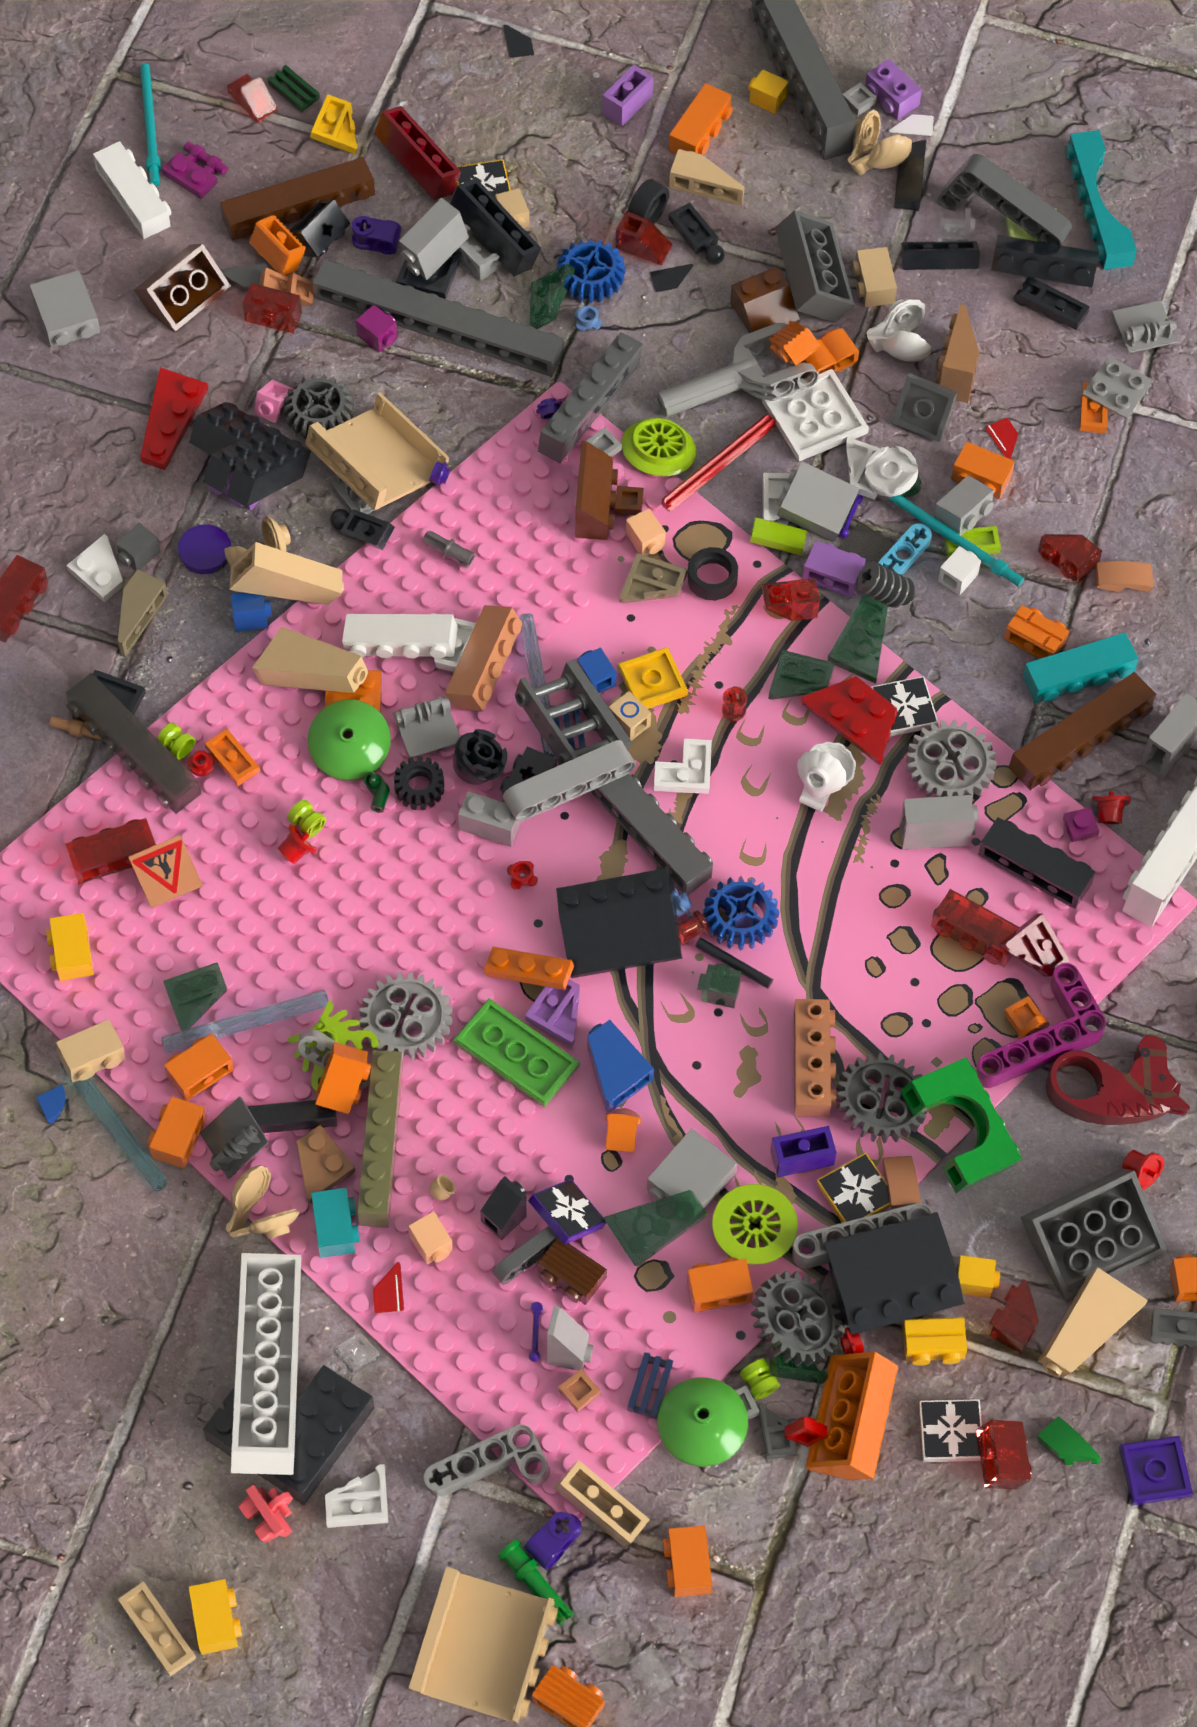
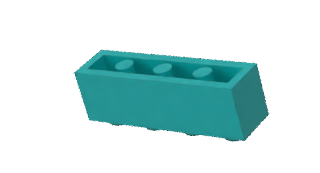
M1125 632L1025 664L1023 679L1035 704L1042 701L1051 702L1064 694H1076L1084 688L1093 685L1101 686L1115 678H1126L1135 672L1139 658Z

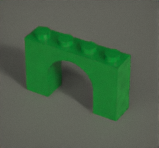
M967 1057L912 1080L900 1090L913 1116L939 1105H953L962 1109L972 1119L977 1132L975 1148L953 1158L942 1167L955 1193L1000 1174L1022 1160L1018 1146L1012 1141L1005 1128L1003 1119L996 1112L991 1103L990 1095L984 1090L977 1077L975 1068L969 1063Z

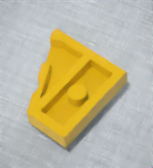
M327 94L311 131L310 138L356 154L358 144L355 140V125L352 119L351 102Z

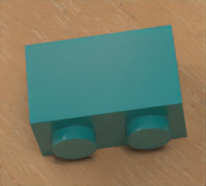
M347 1188L312 1192L320 1258L355 1253L354 1243L360 1242L358 1224L352 1225L350 1215H356L354 1197L348 1198Z

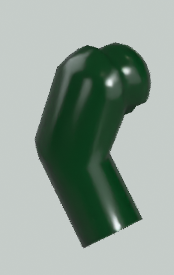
M369 772L364 776L363 781L374 796L370 808L374 812L382 813L385 809L390 788L380 775L375 772Z

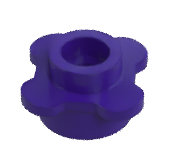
M555 398L544 399L537 405L536 413L540 414L541 419H551L563 402L560 400L556 401Z

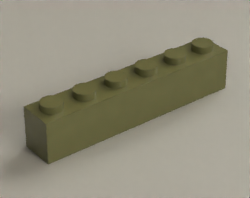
M373 1050L358 1202L359 1226L389 1227L403 1071L402 1052Z

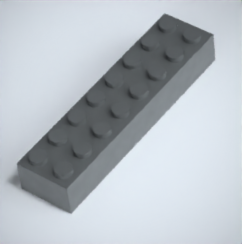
M751 0L752 4L749 8L750 19L752 22H756L759 37L761 40H765L768 55L771 59H774L779 77L789 81L788 95H792L796 112L803 117L806 132L811 133L815 150L817 152L820 151L824 160L851 153L856 120L796 1Z

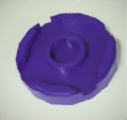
M210 524L197 525L188 529L181 536L178 543L179 558L191 572L212 574L217 572L218 568L224 567L228 563L224 550L231 547V541L227 533L217 526Z

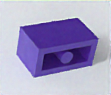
M829 1126L773 1137L770 1150L778 1178L834 1166L837 1153Z

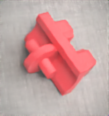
M255 1485L245 1490L249 1496L238 1507L243 1515L250 1520L261 1513L265 1520L254 1530L262 1542L267 1543L278 1536L287 1537L293 1532L284 1519L292 1513L287 1506L293 1499L289 1492L279 1494L276 1488H272L267 1493L263 1487L257 1489Z

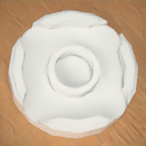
M882 447L869 457L865 466V477L872 491L881 496L893 497L905 493L914 485L918 475L917 462L912 453L903 447Z

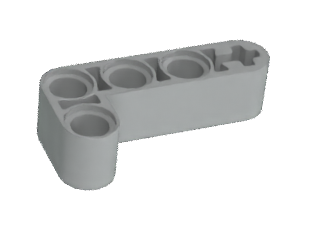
M519 1424L432 1464L424 1473V1482L436 1496H446L516 1462L521 1473L529 1483L535 1485L542 1484L550 1475V1467L531 1428ZM522 1434L530 1436L528 1445L525 1447L515 1446L518 1436ZM492 1448H501L502 1455L499 1459L494 1461L488 1459V1452ZM467 1460L474 1461L475 1465L470 1473L464 1474L460 1472V1466L463 1462ZM532 1462L542 1463V1470L536 1475H530L527 1472L528 1466ZM450 1468H452L454 1473L457 1475V1479L454 1480V1478L451 1476L452 1473L449 1471ZM438 1474H441L443 1477V1484L441 1486L436 1484V1476Z

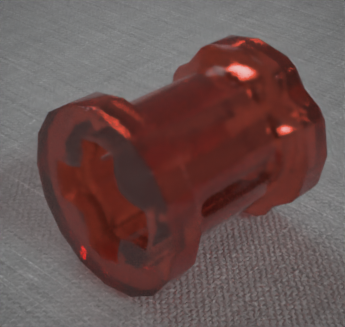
M734 686L725 690L722 714L726 719L739 721L746 715L748 697L744 689Z
M698 910L693 912V916L680 923L678 922L680 942L683 946L688 944V940L703 933L705 935L709 933L707 922Z

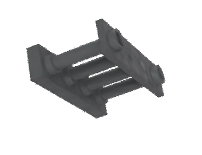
M576 659L566 662L561 678L531 688L525 677L519 680L515 692L516 702L520 707H523L556 756L559 765L617 740H621L627 750H629L632 741ZM564 688L569 690L574 698L548 709L544 707L539 699ZM577 709L583 711L588 718L586 721L562 730L558 728L553 718ZM590 730L596 731L602 741L576 751L573 750L567 741L569 738Z

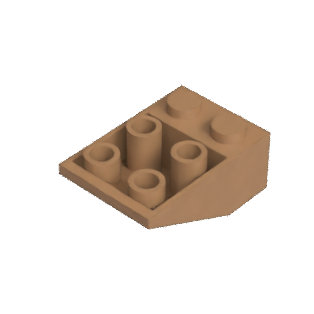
M960 304L958 314L953 313L951 317L950 330L945 338L944 352L940 356L935 383L958 392L956 401L968 403L974 384L979 350L966 306Z

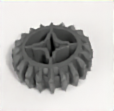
M313 374L310 380L303 377L301 380L302 384L294 382L293 389H288L287 394L289 397H285L284 416L287 419V424L289 427H293L295 434L301 432L304 439L308 435L310 425L319 422L326 430H329L350 420L354 415V399L349 388H345L343 381L336 382L334 376L329 380L326 379L324 374L321 378H316ZM337 402L338 405H339V407H338V409L334 412V411L332 410V409H333V405ZM304 403L306 405L305 410L301 413L299 408Z

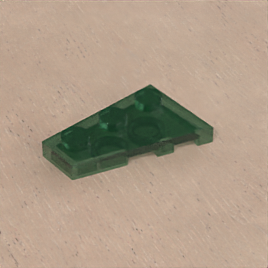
M863 595L829 653L827 662L876 684L888 605Z
M688 1190L603 1218L634 1266H639L706 1218L708 1214L694 1192Z

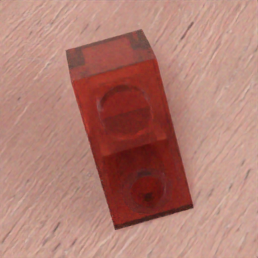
M626 211L616 228V249L655 264L663 265L672 248V243L649 219Z
M1044 534L1040 539L1038 552L1045 561L1051 562L1060 569L1066 578H1071L1077 584L1095 569L1094 565L1100 562L1102 550L1082 534Z
M816 578L762 584L766 610L790 621L818 618L820 600Z
M1022 1279L1018 1287L1012 1285L1004 1299L1008 1302L1003 1311L998 1308L989 1322L993 1326L990 1336L1019 1354L1022 1353L1039 1322L1030 1286L1025 1279Z

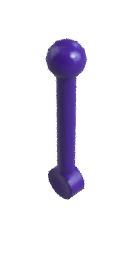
M857 494L845 524L839 532L841 538H846L849 535V525L858 504H861L863 496Z
M534 1302L531 1305V1312L534 1316L532 1351L529 1353V1359L532 1362H537L540 1359V1353L538 1352L539 1316L543 1311V1305L540 1302Z

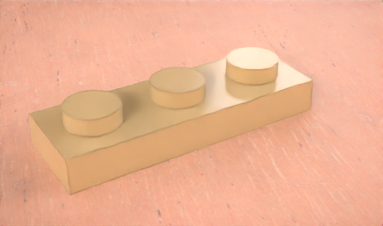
M144 1581L118 1599L120 1605L170 1677L196 1659L195 1654Z

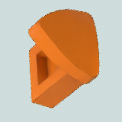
M1029 996L1011 1005L1004 1011V1015L1019 1034L1017 1036L1019 1039L1048 1028L1050 1025L1049 1021L1041 1014Z
M628 1108L609 1111L605 1117V1120L608 1121L605 1150L634 1153L637 1125L641 1124L640 1115Z

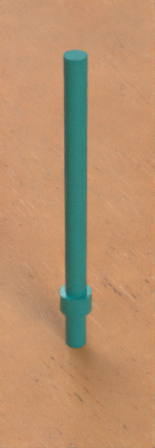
M144 63L140 65L148 156L145 159L146 170L149 172L150 184L153 183L157 187L160 185L159 171L161 170V160L157 155L150 66Z
M903 496L890 497L889 500L958 547L960 546L966 551L973 552L983 564L991 568L990 572L999 578L1003 576L1017 587L1023 583L1024 578L1008 567L1009 564L1000 558L995 559Z

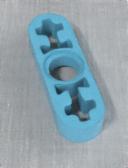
M920 523L912 525L878 563L889 569L893 563L892 570L903 575L929 547L932 536L930 528ZM923 535L924 538H919L915 542V546H913L914 537ZM905 550L911 556L908 559H900L897 557L896 552Z

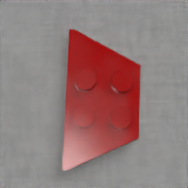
M857 676L801 698V703L878 765L882 763L885 746L889 742L891 728L895 723L898 713L897 708Z

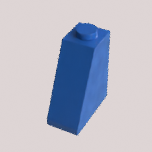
M608 1020L603 1025L599 1023L589 1031L587 1048L605 1110L609 1112L616 1109L652 1082L654 1079V1068L611 1020Z

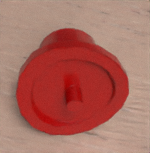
M1109 791V796H1092V801L1097 802L1098 822L1122 824L1123 810L1125 806L1130 804L1131 797L1125 795L1114 796L1115 792Z
M293 824L288 826L290 833L278 846V850L293 864L297 863L309 852L314 854L318 852L306 840L310 835L306 832L302 836Z
M1132 1150L1124 1158L1122 1168L1134 1170L1142 1190H1145L1158 1179L1164 1169L1165 1162L1164 1158L1158 1153L1144 1155L1137 1150Z

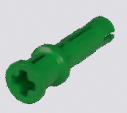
M515 1539L497 1555L500 1561L504 1560L515 1573L514 1578L519 1582L523 1581L535 1596L547 1600L549 1598L554 1599V1607L558 1608L555 1621L558 1626L565 1623V1618L568 1620L574 1612L569 1609L537 1570V1561L535 1559L531 1560L520 1547L521 1542Z

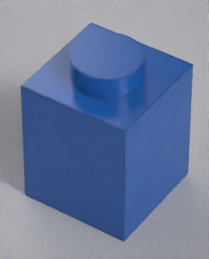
M244 592L231 594L236 632L268 628L267 617L272 616L270 600L264 601V595Z
M601 647L594 651H586L577 658L578 664L599 694L616 686L617 672Z

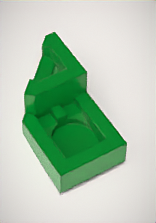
M1059 1416L1037 1434L1038 1441L1059 1459H1064L1065 1465H1074V1461H1091L1092 1464H1098L1101 1461L1099 1454L1088 1442Z

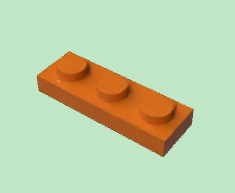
M492 947L484 967V973L489 977L565 990L574 965L572 960Z

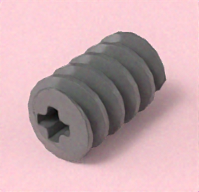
M875 561L868 562L857 578V589L859 592L873 597L875 600L881 601V603L891 608L909 604L915 595V584L910 578H906L904 575L898 574L896 571L884 567Z

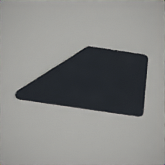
M504 24L510 57L534 55L531 38Z
M693 264L650 272L655 291L661 292L678 288L692 269Z

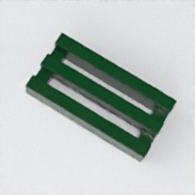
M287 65L282 67L281 72L279 70L276 71L274 77L270 76L267 78L268 84L301 112L320 99L319 92ZM282 81L286 86H288V87L290 88V90H291L294 94H292L288 89H286V88H285L281 83H279V82ZM295 95H298L299 97H301L305 102L303 103V102H302L300 99H298Z

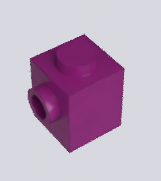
M373 305L356 319L357 336L380 353L386 346H391L397 338L396 320L389 313L385 314Z

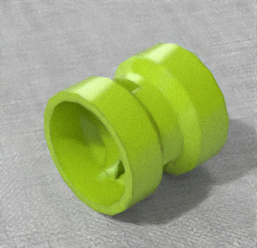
M171 722L162 729L156 742L163 749H169L171 755L176 759L183 760L193 750L196 740L190 734L181 732V727Z
M306 799L295 804L287 815V820L294 826H299L300 832L303 835L306 832L310 835L308 838L317 835L326 823V818L320 812H315L313 806Z
M759 1359L749 1364L740 1372L744 1383H748L751 1387L750 1393L756 1401L770 1396L780 1387L777 1378L771 1376L769 1372L770 1366L765 1359Z

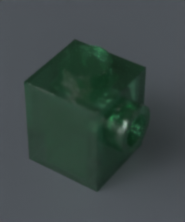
M708 964L706 974L701 973L697 990L702 991L701 1001L735 1009L742 971L731 969L724 964Z

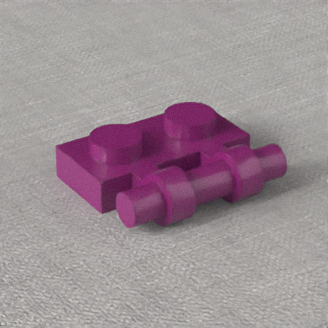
M188 141L183 149L189 155L185 157L178 152L162 167V173L202 199L217 184V177L214 174L216 172L222 175L226 174L228 166L223 164L222 159L206 153L202 146L194 145ZM200 160L203 163H205L206 166L202 168L196 163Z

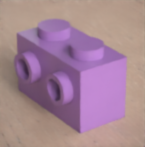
M890 59L866 73L865 86L877 97V102L882 105L883 109L897 120L920 105L922 89Z
M633 65L603 94L602 115L622 127L653 97V76Z
M816 541L804 565L803 581L853 598L857 589V578L865 566L866 559L856 553H848L835 548L831 544H823Z

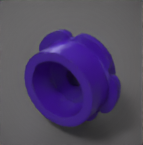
M437 461L435 463L429 481L435 483L437 487L440 483L446 484L451 471V469L446 468L447 462L443 464Z

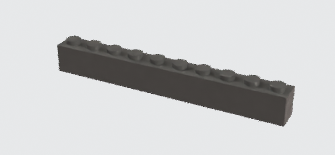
M324 260L312 282L315 299L360 314L365 313L371 306L375 305L385 314L389 313L396 320V326L550 377L553 376L563 355V338L554 333H546L534 329L530 325H522L510 321L508 318L486 313L481 309H473L457 301L440 298L433 293L428 294L411 286H404L387 278L368 274L363 270L346 267L339 262Z

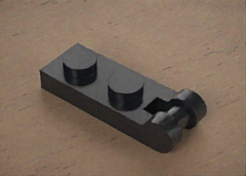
M1027 277L1022 284L1023 288L1014 295V301L1021 306L1027 305L1075 330L1080 326L1090 308L1089 305L1032 277Z

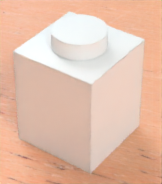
M959 546L940 567L938 582L960 596L979 574L981 560L973 552L966 551Z

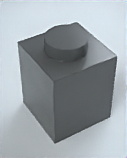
M140 522L116 542L118 559L126 567L130 565L134 570H140L160 553L158 538Z

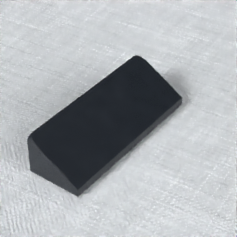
M927 140L913 142L908 157L898 165L894 208L919 211Z
M976 241L901 243L902 266L904 270L979 268L980 250Z
M316 1100L248 1106L249 1111L263 1133L314 1129L319 1125L323 1128L337 1126L336 1110L316 1105Z

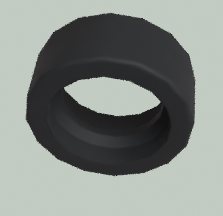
M647 179L632 197L627 210V220L642 230H649L658 221L667 205L669 189L654 179Z
M708 547L699 550L691 557L688 562L687 582L690 590L696 596L705 600L716 601L726 598L733 593L737 586L738 564L730 552L722 548ZM706 564H718L723 566L729 575L722 583L708 584L698 578L697 570Z

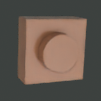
M582 1368L558 1387V1391L577 1413L601 1394V1390Z

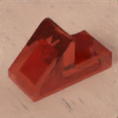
M245 74L227 85L228 93L257 123L277 111V107L261 77L253 80L248 74Z

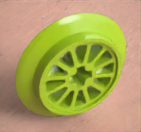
M652 418L635 422L626 429L621 440L622 451L626 459L634 467L650 475L673 476L686 471L696 458V445L691 435L681 426L667 419Z
M747 1184L734 1188L721 1198L714 1210L712 1228L717 1243L729 1256L738 1258V1260L746 1259L747 1264H765L780 1258L791 1248L798 1232V1219L793 1205L781 1192L766 1185ZM755 1204L762 1205L759 1212L755 1211ZM750 1205L751 1213H749L744 1206ZM766 1208L771 1210L767 1215H763ZM739 1210L744 1217L736 1214L735 1212ZM775 1216H776V1217L778 1218V1220H779V1221H769V1220H771V1219H772L773 1217H775ZM730 1220H734L738 1224H730ZM750 1222H760L761 1230H759L758 1228H755L753 1230L749 1229ZM780 1228V1232L778 1233L771 1229ZM731 1231H741L735 1236L731 1233ZM747 1236L744 1244L738 1242L740 1239ZM767 1236L774 1238L775 1240L773 1242H770ZM758 1238L766 1245L765 1247H759ZM751 1239H754L755 1248L747 1247Z

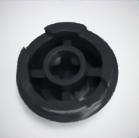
M475 729L474 732L466 733L457 740L453 756V768L460 779L469 784L479 785L493 780L503 773L507 762L506 748L502 749L500 744L494 739L496 737L495 734L487 730Z

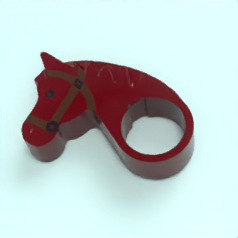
M1147 1035L1141 1039L1134 1052L1135 1062L1127 1074L1120 1072L1091 1053L1075 1050L1062 1054L1054 1062L1046 1078V1093L1052 1104L1069 1116L1088 1123L1101 1125L1133 1124L1153 1120L1167 1113L1184 1116L1190 1109V1106L1179 1097L1181 1084L1176 1082L1168 1070L1166 1044L1161 1038L1154 1035ZM1067 1066H1078L1087 1070L1096 1082V1094L1098 1096L1094 1095L1088 1099H1075L1066 1095L1057 1083V1071Z

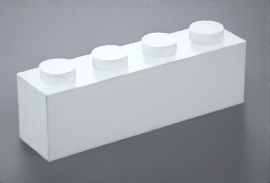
M119 141L93 153L97 172L143 239L171 227L169 216L172 213L166 201L162 202L160 200L156 186L153 183L149 184L142 166L137 167L130 149H125Z
M346 614L342 643L345 650L360 655L362 658L365 656H379L382 658H390L391 656H405L407 658H417L418 656L434 658L454 657L458 628L453 614Z

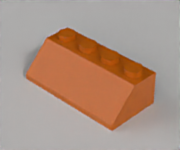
M877 1352L833 1355L830 1357L816 1418L817 1422L828 1426L827 1437L810 1446L806 1469L848 1480L874 1479L898 1365Z

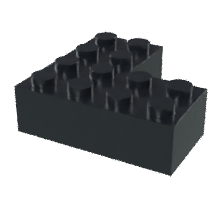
M224 402L197 415L189 443L211 455L203 482L224 493L231 472L234 471L227 496L245 507L303 478L311 450L305 448L301 442L281 434L280 430L265 425L256 416L248 415L239 410L235 404Z
M323 1364L296 1401L293 1475H258L283 1492H289L295 1500L305 1505L374 1410L373 1396ZM235 1386L223 1401L225 1410L219 1407L203 1428L206 1441L230 1457L232 1455Z

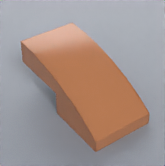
M267 267L261 271L258 288L259 294L290 304L312 305L314 296L312 281L295 273L286 277Z
M1132 561L1097 562L1094 565L1096 588L1119 593L1124 588L1150 592L1154 588L1152 564Z
M912 1156L882 1158L891 1210L921 1203Z

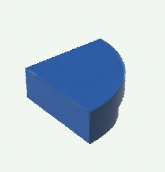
M63 1085L36 1097L49 1124L59 1118L64 1108L66 1093Z

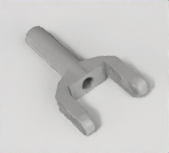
M779 322L741 336L734 348V359L729 366L657 392V400L662 413L666 417L740 389L756 398L776 401L812 387L818 381L819 374L812 364L800 363L797 366L794 365L764 377V373L758 365L756 358L772 353L769 349L771 346L769 337H773V333L777 334V330L781 331V327H785L786 324ZM762 341L759 347L751 348L755 342ZM805 372H811L807 378L800 379L801 375ZM787 381L783 387L776 388L780 382Z

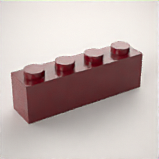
M402 106L382 111L374 135L433 200L452 195L461 171Z

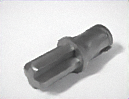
M427 531L423 537V544L442 553L444 559L448 557L466 568L471 565L475 557L474 552L455 543L454 539L449 541L433 531Z

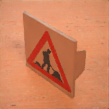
M181 835L129 856V860L151 908L203 886Z

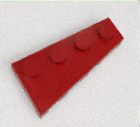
M160 367L140 455L142 463L166 470L208 391V383Z

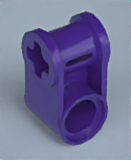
M360 216L352 222V243L360 250H370L391 255L397 251L402 227L399 223L392 220Z
M558 1512L527 1541L524 1549L545 1570H548L579 1537L582 1531L581 1521L574 1514ZM562 1521L569 1522L567 1525L570 1529L568 1533L562 1531Z

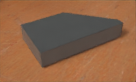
M266 263L222 269L221 272L228 281L237 285L238 289L244 292L258 291L261 271L267 265Z
M763 1403L757 1404L760 1411L759 1420L767 1460L797 1456L796 1443L785 1438V1426L791 1423L773 1413Z

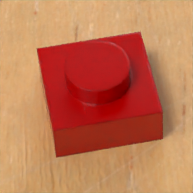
M800 1417L798 1420L785 1426V1438L809 1447L827 1437L828 1426L815 1421L811 1417Z

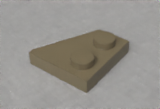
M636 553L619 596V602L631 603L679 597L688 574L687 569Z

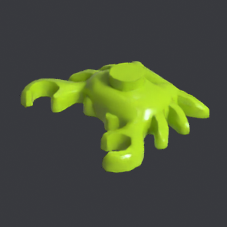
M328 1001L325 1010L319 1018L320 1020L310 1028L318 1030L343 1045H347L348 1041L351 1040L355 1047L360 1050L363 1049L362 1041L365 1038L371 1039V1046L373 1048H377L379 1044L377 1035L372 1031L348 1030L349 1027L359 1026L360 1022L358 1020L349 1019L340 1022V1020L347 1016V1010L337 1012L330 1017L333 1011L332 1001ZM302 1033L287 1038V1041L298 1043ZM314 1040L311 1043L307 1042L306 1047L316 1046L317 1042ZM298 1049L294 1055L296 1059L302 1056ZM304 1058L302 1067L304 1072L309 1071L311 1061ZM314 1064L311 1077V1086L315 1091H317L324 1071L323 1068Z

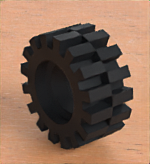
M417 756L418 761H414L413 757L408 758V764L403 761L400 763L401 769L397 767L395 770V794H397L399 802L403 800L405 807L411 804V809L416 810L417 805H421V810H426V804H429L430 808L435 806L434 800L439 802L441 795L444 794L442 768L439 769V764L436 761L432 764L431 758L427 757L426 761H423L422 756ZM417 776L426 777L430 781L429 786L423 790H414L408 783L410 779Z

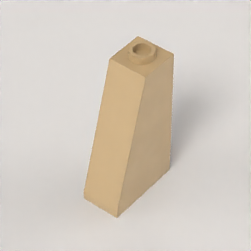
M257 542L231 566L229 590L329 605L342 594L344 589L341 569Z
M284 627L280 628L252 667L259 683L262 685L354 693L359 685L365 681L368 674L362 656Z
M1097 1267L1088 1274L1038 1362L1044 1365V1370L1052 1376H1061L1063 1378L1069 1375L1144 1307L1148 1300Z

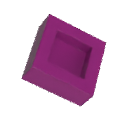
M1091 807L1064 813L1063 820L1071 842L1098 836L1099 828Z

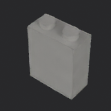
M441 198L399 240V243L403 250L401 254L407 260L408 264L406 266L409 271L415 276L420 274L428 280L469 236L460 212Z
M79 270L30 285L33 302L51 348L66 345L78 339L89 338L100 333L98 317Z
M801 462L798 469L793 467L787 479V482L791 484L788 492L782 490L776 503L777 506H780L777 516L835 542L860 488L805 462Z
M1186 693L1148 739L1141 765L1162 779L1167 776L1197 740L1196 697Z
M971 795L904 799L899 823L902 850L969 846L971 835H975V822H978L977 805H972Z
M691 1128L647 1178L648 1194L656 1202H663L669 1206L671 1212L682 1221L686 1219L693 1224L736 1175L737 1162Z

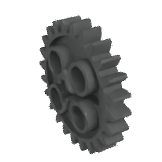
M879 1053L877 1060H874L871 1054H868L865 1062L861 1058H857L854 1065L849 1064L846 1072H842L839 1079L840 1082H838L836 1087L838 1091L836 1101L841 1102L837 1110L838 1112H846L843 1122L852 1120L851 1130H855L858 1127L862 1129L860 1137L865 1136L868 1132L871 1134V1141L873 1142L877 1135L881 1136L883 1143L887 1142L889 1136L895 1142H898L901 1135L907 1139L911 1131L917 1132L920 1124H923L928 1110L913 1116L901 1092L894 1088L900 1087L903 1089L912 1080L922 1077V1074H912L914 1066H910L907 1069L903 1067L905 1059L900 1060L897 1064L894 1062V1055L892 1054L888 1060H884L882 1053ZM885 1077H888L889 1083L884 1096L885 1103L881 1110V1119H877L876 1114L881 1101V1091L884 1086ZM866 1079H871L876 1084H871ZM861 1104H866L871 1109H865L861 1106ZM889 1111L897 1113L899 1117L892 1116Z
M788 1271L783 1272L780 1276L776 1273L762 1283L761 1288L755 1292L757 1298L751 1302L756 1307L751 1312V1316L758 1318L753 1327L761 1328L762 1330L757 1336L758 1339L766 1338L768 1340L765 1348L773 1346L775 1348V1357L782 1353L784 1354L785 1363L793 1358L795 1366H799L802 1362L809 1366L813 1362L819 1363L833 1353L832 1349L839 1344L836 1339L842 1335L837 1328L843 1323L835 1319L840 1310L832 1309L831 1306L836 1300L825 1297L828 1289L820 1291L818 1289V1280L811 1284L809 1275L807 1274L800 1279L798 1271H795L791 1276Z

